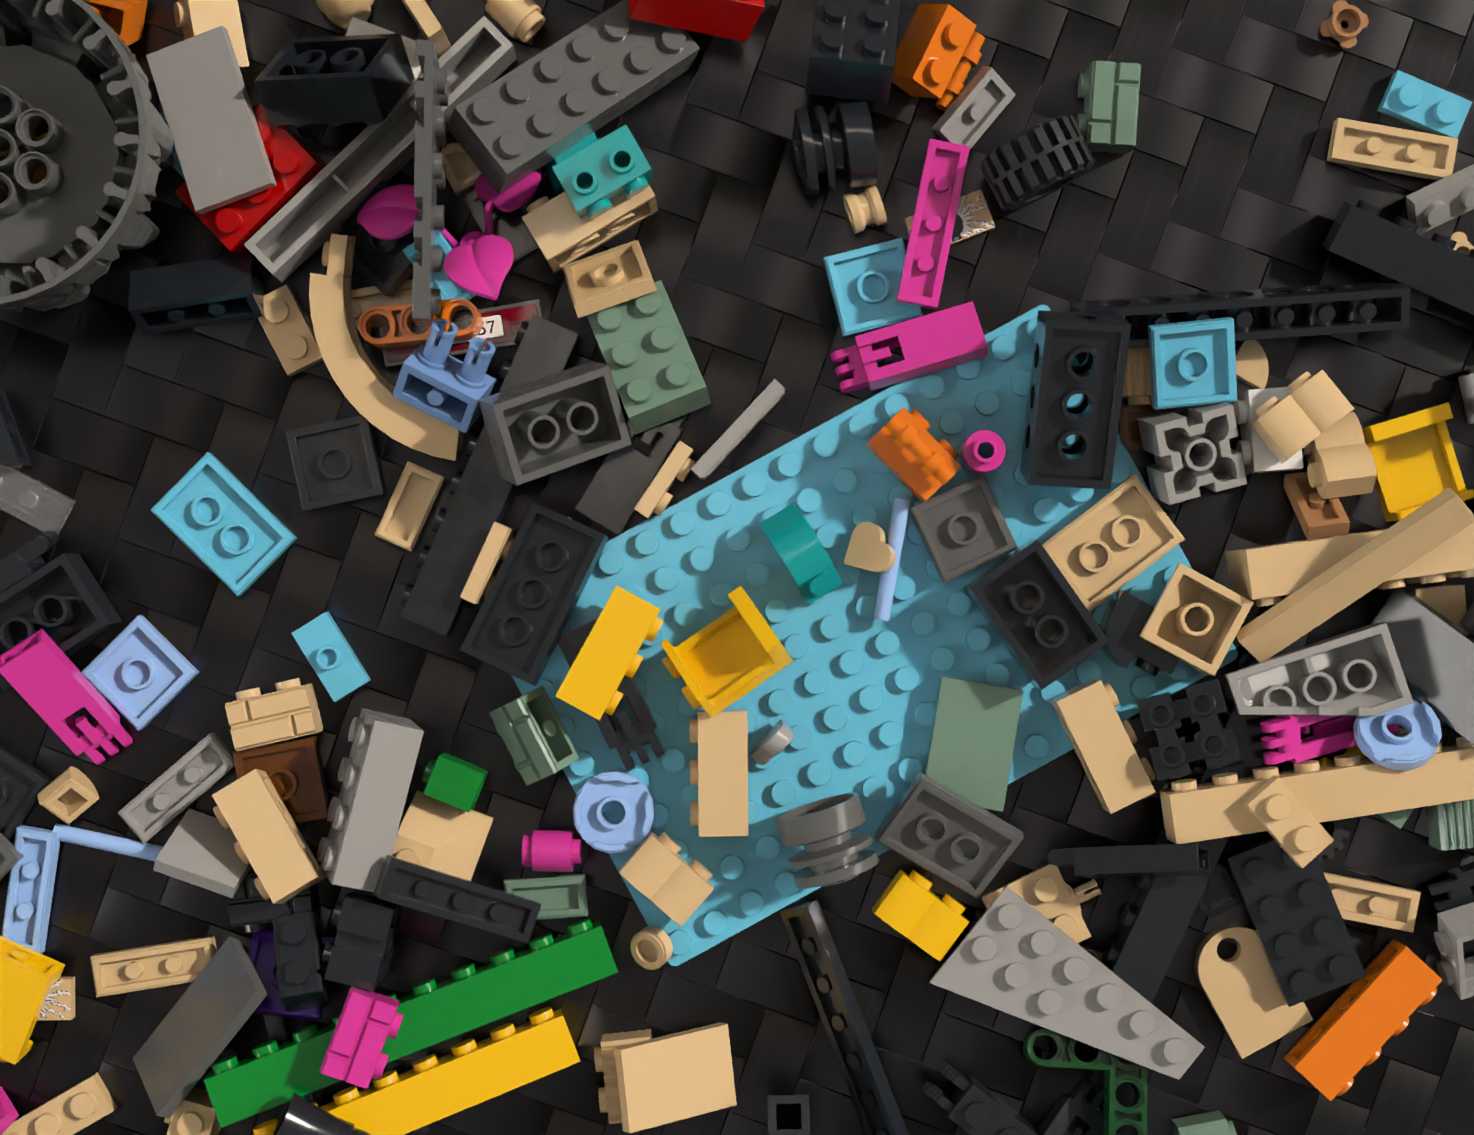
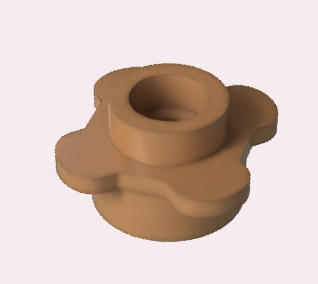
M1340 0L1332 5V14L1328 20L1321 23L1320 32L1324 37H1332L1337 40L1343 49H1350L1356 45L1357 35L1368 26L1369 20L1367 15L1358 7L1348 5L1346 1ZM1342 21L1347 23V28L1341 27Z

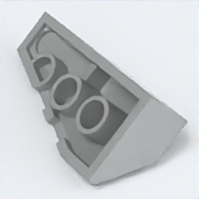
M1387 623L1370 624L1225 674L1239 715L1375 716L1413 703Z

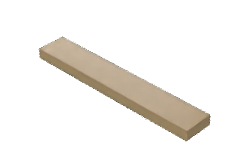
M1451 487L1447 488L1239 629L1236 635L1239 643L1259 662L1268 660L1474 522L1472 511Z

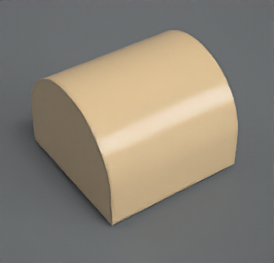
M73 766L65 770L37 795L40 805L68 825L100 799L95 786L89 778Z

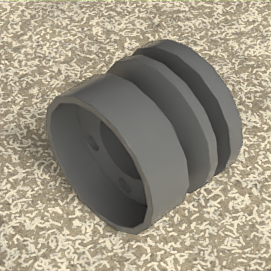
M856 792L835 795L804 804L775 818L783 845L804 847V850L788 860L791 868H804L793 876L797 888L826 887L843 883L857 877L860 873L871 869L880 862L875 850H862L873 843L870 834H851V830L866 821L859 794Z

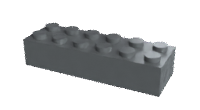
M622 0L456 105L447 129L497 193L501 194L688 71L700 47L684 29L630 19L628 0Z

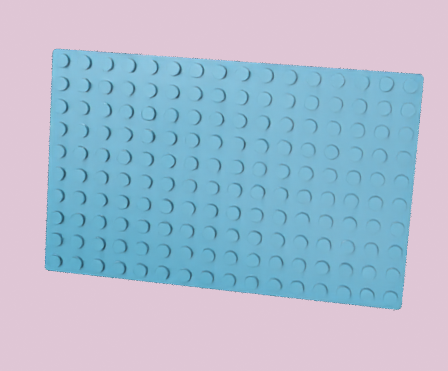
M1039 305L984 335L988 346V356L896 383L664 510L661 516L655 515L627 530L620 536L618 535L606 542L561 636L597 619L616 585L661 609L657 617L664 622L653 642L651 643L645 639L637 654L644 658L634 675V679L657 724L654 731L665 752L664 755L657 757L649 743L644 748L650 758V762L642 764L636 751H633L629 754L634 760L635 769L628 772L616 747L611 750L609 749L595 718L555 696L570 670L558 642L536 686L511 675L522 695L540 686H543L579 756L577 761L563 768L576 795L588 779L601 772L619 770L634 775L646 785L653 798L655 816L650 832L652 831L658 837L663 832L681 846L682 849L678 854L690 864L696 859L713 874L709 881L713 884L714 890L682 927L621 875L647 925L662 929L670 937L673 945V953L668 960L670 965L678 966L821 888V886L806 889L797 888L793 876L804 868H791L788 860L804 850V847L783 845L775 820L779 815L820 799L856 792L859 794L866 821L851 830V834H870L872 836L873 843L862 850H875L878 856L890 850L888 847L875 841V832L918 773L922 772L925 774L941 676L1024 690L1008 784L1074 749L1050 699L1093 678L1099 679L1103 685L1109 683L1115 691L1120 703L1115 709L1121 722L1139 713L1136 700L1166 692L1174 694L1207 676L1179 661L1171 675L1159 671L1157 676L1154 677L1134 665L1137 658L1133 657L1128 668L1118 667L1106 656L1101 648L1043 690L1034 688L964 589L967 584L1014 551L948 582L942 583L910 512L907 518L889 621L873 618L881 573H874L843 564L851 534L858 524L871 522L880 526L885 533V543H887L894 498L911 500L909 509L922 503L865 445L903 407L909 413L913 409L918 411L930 424L931 427L927 430L937 442L942 438L945 439L959 454L956 461L961 467L929 499L981 475H985L1018 548L1028 541L1038 539L1041 544L1133 474L1137 475L1150 492L1127 448L1122 445L1119 434L1117 435L1111 489L1028 485L1022 476L1020 468L1038 310L1051 311L1047 305ZM1076 356L1073 358L1071 366L1080 365ZM1082 394L1071 396L1066 406L1076 405L1081 400ZM980 430H989L998 434L1004 441L1006 448L1005 458L1001 465L992 471L983 474L973 473L962 464L960 447L963 441L973 433ZM1070 435L1065 438L1062 446H1069L1074 443L1077 435ZM981 443L978 447L979 456L985 459L991 456L990 448L985 443ZM792 503H795L819 538L843 581V584L811 604H808L802 596L787 568L776 554L759 525ZM1178 544L1119 590H1124L1150 606L1155 607L1177 564L1182 563L1191 569L1192 567ZM742 586L793 662L725 708L747 709L748 836L699 837L698 826H690V801H698V785H690V760H698V744H690L689 721L690 719H698V709H703V707L700 706L694 710L681 691L687 684L682 676L675 680L664 665L662 659L668 655L660 643L668 639L672 646L676 647L735 606L728 597V594ZM1113 595L1090 611L1098 625ZM1233 642L1219 669L1237 658L1238 652ZM625 697L621 698L613 713L620 729L623 728L616 713L626 709L631 723L637 722ZM782 719L792 729L793 738L778 755L774 756L765 765H759L750 756V753L760 740ZM612 800L603 805L602 815L608 822L618 823L625 817V808L620 802ZM640 844L626 852L609 853L618 871Z

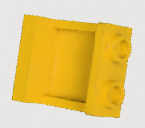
M1449 402L1362 428L1365 444L1368 446L1375 463L1377 477L1374 484L1386 522L1402 520L1449 487L1452 488L1463 502L1474 498V489H1466L1445 422V420L1453 418Z
M742 586L728 594V597L735 606L676 647H673L668 639L660 643L668 655L662 659L664 665L675 680L682 676L687 684L681 691L694 710L702 706L711 718L793 662Z
M0 936V1062H9L15 1065L31 1050L33 1041L29 1039L50 987L60 979L65 964L3 936Z

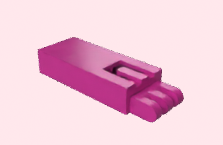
M971 301L855 336L856 345L834 351L830 354L833 364L849 361V363L835 368V374L838 379L849 376L854 377L839 383L841 393H849L866 387L873 391L988 356V346L974 303ZM901 348L905 360L878 368L877 361L887 359V361L892 360L891 351Z
M43 629L0 655V674L76 756L85 752L96 765H99L106 760L105 755L99 749L100 746L110 756L119 752V747L112 738L115 737L124 747L133 743L130 734L120 724V715ZM85 707L96 721L90 724L85 713L77 718L73 714Z
M1275 715L1274 718L1261 721L1260 731L1262 733L1275 732V734L1261 738L1262 747L1265 749L1277 748L1263 754L1264 763L1268 765L1285 761L1299 763L1356 746L1353 726L1357 716ZM1312 724L1313 736L1301 739L1300 733L1309 734V725ZM1399 724L1386 726L1391 734L1399 733Z

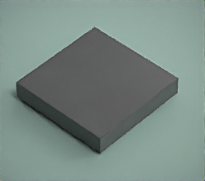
M981 475L909 509L942 583L948 582L1018 549L985 475Z

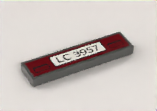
M540 300L478 309L483 319V327L475 338L486 339L482 347L483 351H485L489 341L493 343L496 349L519 346L514 341L522 322H530L533 314L543 318ZM467 311L454 315L452 322L458 327V330L466 329L471 325L473 319L472 312ZM413 321L411 328L413 333L423 334L429 330L430 326L415 325ZM390 325L379 327L380 338L388 334ZM470 340L453 342L449 355L452 357L466 355ZM418 346L382 349L385 367L402 366Z

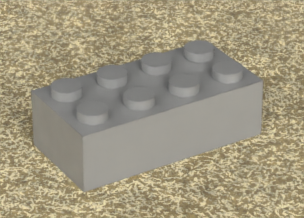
M362 708L360 717H354L351 722L348 741L353 743L349 758L343 757L340 763L338 781L342 782L339 797H333L329 805L327 821L332 822L328 838H321L317 851V861L321 862L322 870L333 885L374 892L386 856L392 855L424 730L409 718Z

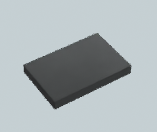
M922 772L918 773L875 832V841L976 899L979 898L1024 839L1021 830Z

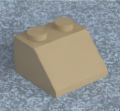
M1178 563L1139 637L1205 675L1215 676L1254 602L1184 564Z

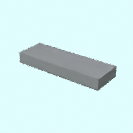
M774 379L691 468V472L701 481L705 480L784 396L785 388Z
M211 732L122 808L118 814L143 843H147L235 768L233 753L215 732Z

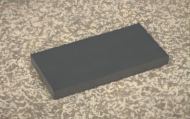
M227 938L133 1057V1061L157 1116L169 1118L268 995L239 939Z

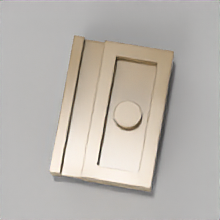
M493 523L460 598L473 604H483L498 569L514 541L513 536L516 530L501 523Z

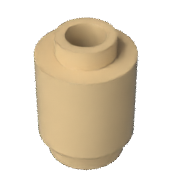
M486 0L485 11L510 36L519 38L522 42H527L533 38L546 21V18L541 14V8L533 0Z

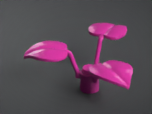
M542 167L501 194L497 193L483 173L479 175L474 189L478 199L487 202L484 206L485 233L482 234L478 231L469 232L458 243L445 228L444 231H440L453 248L445 257L444 271L448 278L457 286L472 294L497 300L502 283L512 266L514 250L507 239L494 235L492 224L493 209L496 207L502 212H512L526 204L539 186L543 174ZM407 184L394 185L376 193L364 204L358 213L357 223L368 234L379 239L393 240L407 235L413 230L416 216H419V208L416 207V197H414V186Z

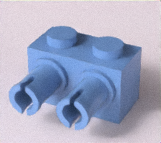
M442 318L435 319L432 322L427 342H422L403 363L392 396L467 433L482 414L478 400L490 396L496 382L495 378L486 374L496 348L489 341L485 351H483L482 347L486 339L472 338L469 342L464 362L449 355L454 338L458 333V327L452 322L448 332H446L445 328L448 320Z

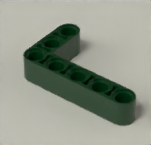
M1049 1029L1035 1030L1027 1035L1023 1042V1054L1033 1066L1104 1071L1103 1135H1115L1118 1128L1123 1125L1131 1128L1134 1135H1147V1067L1134 1062L1128 1065L1123 1064L1116 1055L1093 1047L1094 1055L1092 1059L1087 1063L1082 1062L1076 1057L1074 1052L1077 1042L1075 1039ZM1039 1036L1048 1038L1053 1044V1053L1047 1060L1039 1059L1033 1052V1043ZM1122 1083L1129 1084L1134 1090V1101L1128 1107L1120 1105L1116 1100V1089Z

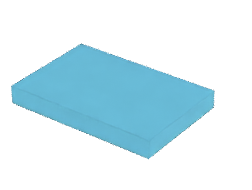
M209 452L150 510L237 596H241L297 539L279 519Z

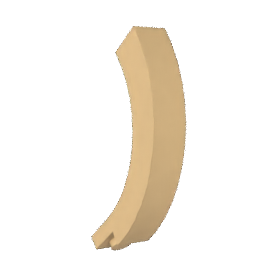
M331 233L330 242L326 241L324 243L322 252V264L327 266V274L310 273L309 301L315 338L333 380L356 410L392 439L434 457L453 461L462 457L465 433L393 397L392 394L395 387L380 373L368 356L360 340L352 312L351 278L356 237Z

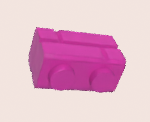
M351 986L319 1072L362 1088L369 1087L372 1077L380 1080L389 1055L381 1053L386 1038H396L404 1017L403 1014L396 1012L400 1001L370 990Z

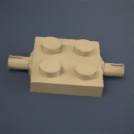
M1049 863L980 896L987 909L1007 885L1075 942L1079 943L1092 937L1082 918L1080 904L1102 893L1100 888L1096 887L1098 884L1095 879L1072 889L1063 880L1058 867Z

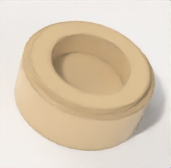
M647 926L633 936L630 950L634 960L640 966L649 970H655L671 958L673 945L665 931L655 926Z

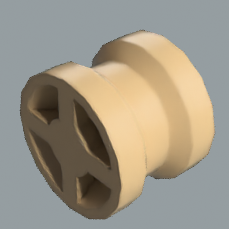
M875 185L866 187L863 193L857 195L852 192L843 195L845 210L854 233L864 231L866 225L872 223L878 226L887 223L883 202Z

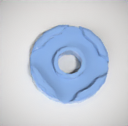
M1413 700L1412 704L1375 716H1357L1353 726L1355 741L1362 753L1375 764L1391 770H1412L1425 765L1435 755L1442 736L1440 720L1432 708L1422 701L1420 704L1416 700ZM1399 724L1407 730L1408 735L1405 737L1394 736L1388 731L1386 726Z
M619 770L601 772L588 779L578 791L572 808L574 825L581 837L592 848L606 853L626 852L640 844L650 832L655 816L653 798L646 785L634 775ZM615 800L624 806L626 814L622 821L611 823L603 817L602 808L606 802Z

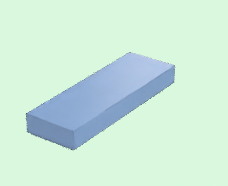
M21 825L16 827L14 847L24 857L10 870L1 936L38 953H43L46 946L58 862L59 833L52 832L53 830Z

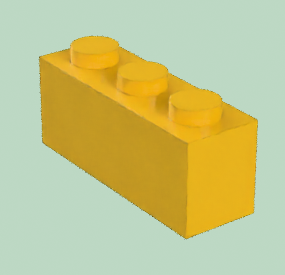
M616 585L555 696L597 720L602 718L604 712L612 716L624 695L617 691L624 676L632 679L644 658L637 654L645 639L651 643L653 642L664 622L657 617L661 609Z

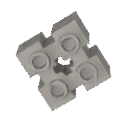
M1224 402L1183 407L1185 416L1171 411H1164L1137 419L1143 450L1154 454L1155 458L1154 464L1146 465L1151 495L1154 498L1171 505L1201 497L1200 486L1214 492H1219L1247 484L1242 453L1231 449L1229 439L1238 437L1233 404Z

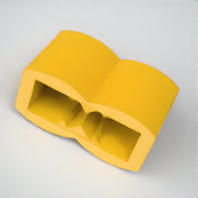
M900 869L872 907V910L880 919L941 962L969 923L967 918L962 915L966 908L948 894H945L942 899L929 890L933 884L917 871L912 870L910 875Z

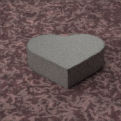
M780 719L754 747L750 756L759 765H765L790 743L793 738L792 729Z

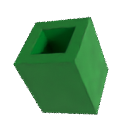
M444 752L438 756L437 761L434 759L429 760L421 779L422 782L427 783L423 794L469 813L475 807L489 770Z

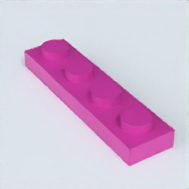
M931 138L928 141L896 302L935 310L938 308L970 146Z

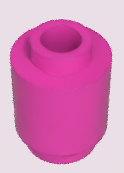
M980 430L973 433L963 441L960 447L962 464L966 469L977 474L987 473L999 467L1006 454L1002 438L989 430ZM981 443H985L990 448L991 456L987 459L980 457L978 454V447Z
M534 830L533 834L523 835V867H532L534 872H573L574 864H581L582 840L575 839L574 831Z

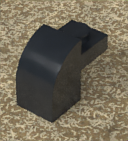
M1118 590L1112 596L1099 623V627L1110 641L1102 647L1104 653L1118 667L1128 668L1133 657H1135L1137 660L1134 665L1154 677L1157 676L1159 671L1171 675L1179 660L1139 637L1154 607L1124 590Z

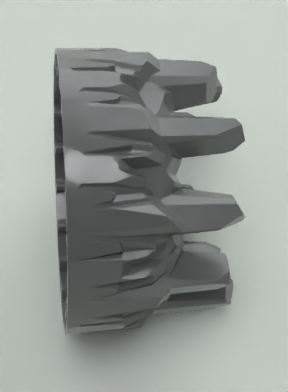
M0 0V107L5 102L12 101V110L9 115L0 118V147L9 143L11 148L9 156L0 161V188L3 186H8L9 188L7 199L0 204V312H22L23 307L45 312L52 308L62 309L81 302L89 295V284H94V281L99 277L107 274L112 261L119 258V252L123 249L142 248L156 240L160 233L159 228L144 213L145 211H150V202L157 197L155 188L158 174L162 172V169L175 164L171 153L174 143L169 127L150 102L152 97L148 88V78L136 58L130 52L131 50L106 21L83 0ZM48 123L49 131L47 136L40 141H36L35 132L37 128L42 124ZM41 166H46V178L42 182L34 184L33 175L35 171Z

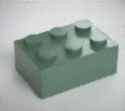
M661 280L654 282L657 289L655 292L586 315L606 365L610 366L615 387L635 435L711 404L706 384Z

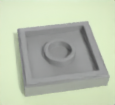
M189 808L155 859L153 870L233 898L252 865L250 863L244 864L236 853L233 844L237 842V839L230 827L225 829L217 818Z

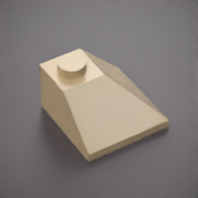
M417 790L398 829L391 856L471 881L494 818L474 810L468 813Z

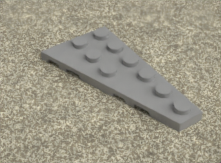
M1007 885L929 981L933 985L1177 1080L1183 1076L1205 1048L1199 1041Z

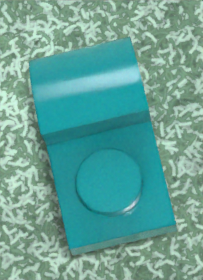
M795 503L790 504L759 524L808 604L813 603L843 584L830 556Z

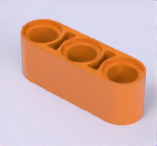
M466 299L441 300L440 314H433V320L439 318L448 320L445 331L448 332L452 319L458 311L468 310L472 312L473 319L471 325L466 329L458 330L453 342L471 340L479 335L483 327L481 313L472 302ZM412 303L370 308L362 314L358 326L361 336L368 343L379 349L419 346L422 342H427L431 331L430 326L429 330L423 334L413 333L411 328L413 322ZM381 318L388 319L390 323L388 334L382 338H373L371 334L372 324Z

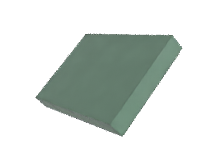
M941 676L925 775L983 809L1003 812L1024 690Z

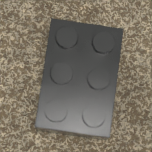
M590 361L478 400L501 477L516 486L632 445L610 366L603 363Z

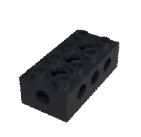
M1038 310L1020 472L1028 485L1111 489L1131 324L1121 315ZM1087 352V357L1082 364L1071 366L1072 360L1077 354ZM1082 394L1081 400L1076 405L1066 406L1071 396ZM1070 435H1077L1074 443L1069 446H1062L1065 438Z

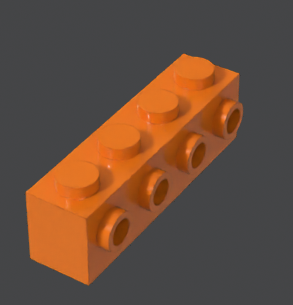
M1394 939L1364 970L1366 977L1354 981L1284 1057L1296 1071L1330 1101L1335 1096H1341L1350 1089L1354 1082L1353 1077L1363 1066H1369L1379 1057L1382 1045L1391 1036L1398 1035L1406 1028L1409 1023L1408 1017L1418 1006H1423L1433 999L1437 993L1436 987L1442 981L1407 946Z

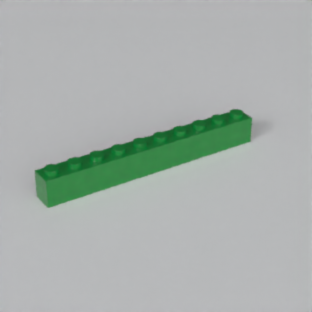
M590 918L578 921L567 927L569 933L554 939L551 933L539 936L528 942L530 948L515 954L512 948L503 950L489 957L491 963L476 969L474 963L464 965L450 972L451 979L436 984L434 978L423 981L411 987L412 994L397 999L395 994L387 995L400 1001L396 1012L404 1015L396 1038L387 1037L381 1053L389 1055L387 1063L618 973L600 921L591 923ZM340 1014L332 1018V1025L318 1030L316 1024L292 1033L293 1040L278 1045L276 1040H271L253 1048L252 1056L238 1061L236 1055L212 1064L213 1071L209 1072L203 1081L220 1127L223 1128L288 1102L293 1092L302 1097L343 1081L319 1072Z

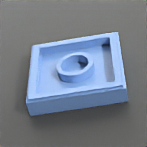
M138 615L81 673L139 731L199 671L143 615Z

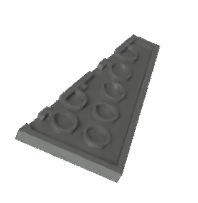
M416 39V56L419 59L423 78L415 80L416 110L419 113L420 121L415 122L414 197H416V207L419 208V216H416L413 227L415 250H418V259H414L412 318L415 325L431 326L433 314H440L441 289H434V273H442L443 247H436V231H444L445 210L444 205H437L438 189H445L446 164H444L443 153H439V147L447 148L448 123L445 122V111H441V106H449V81L447 80V69L440 68L434 40Z

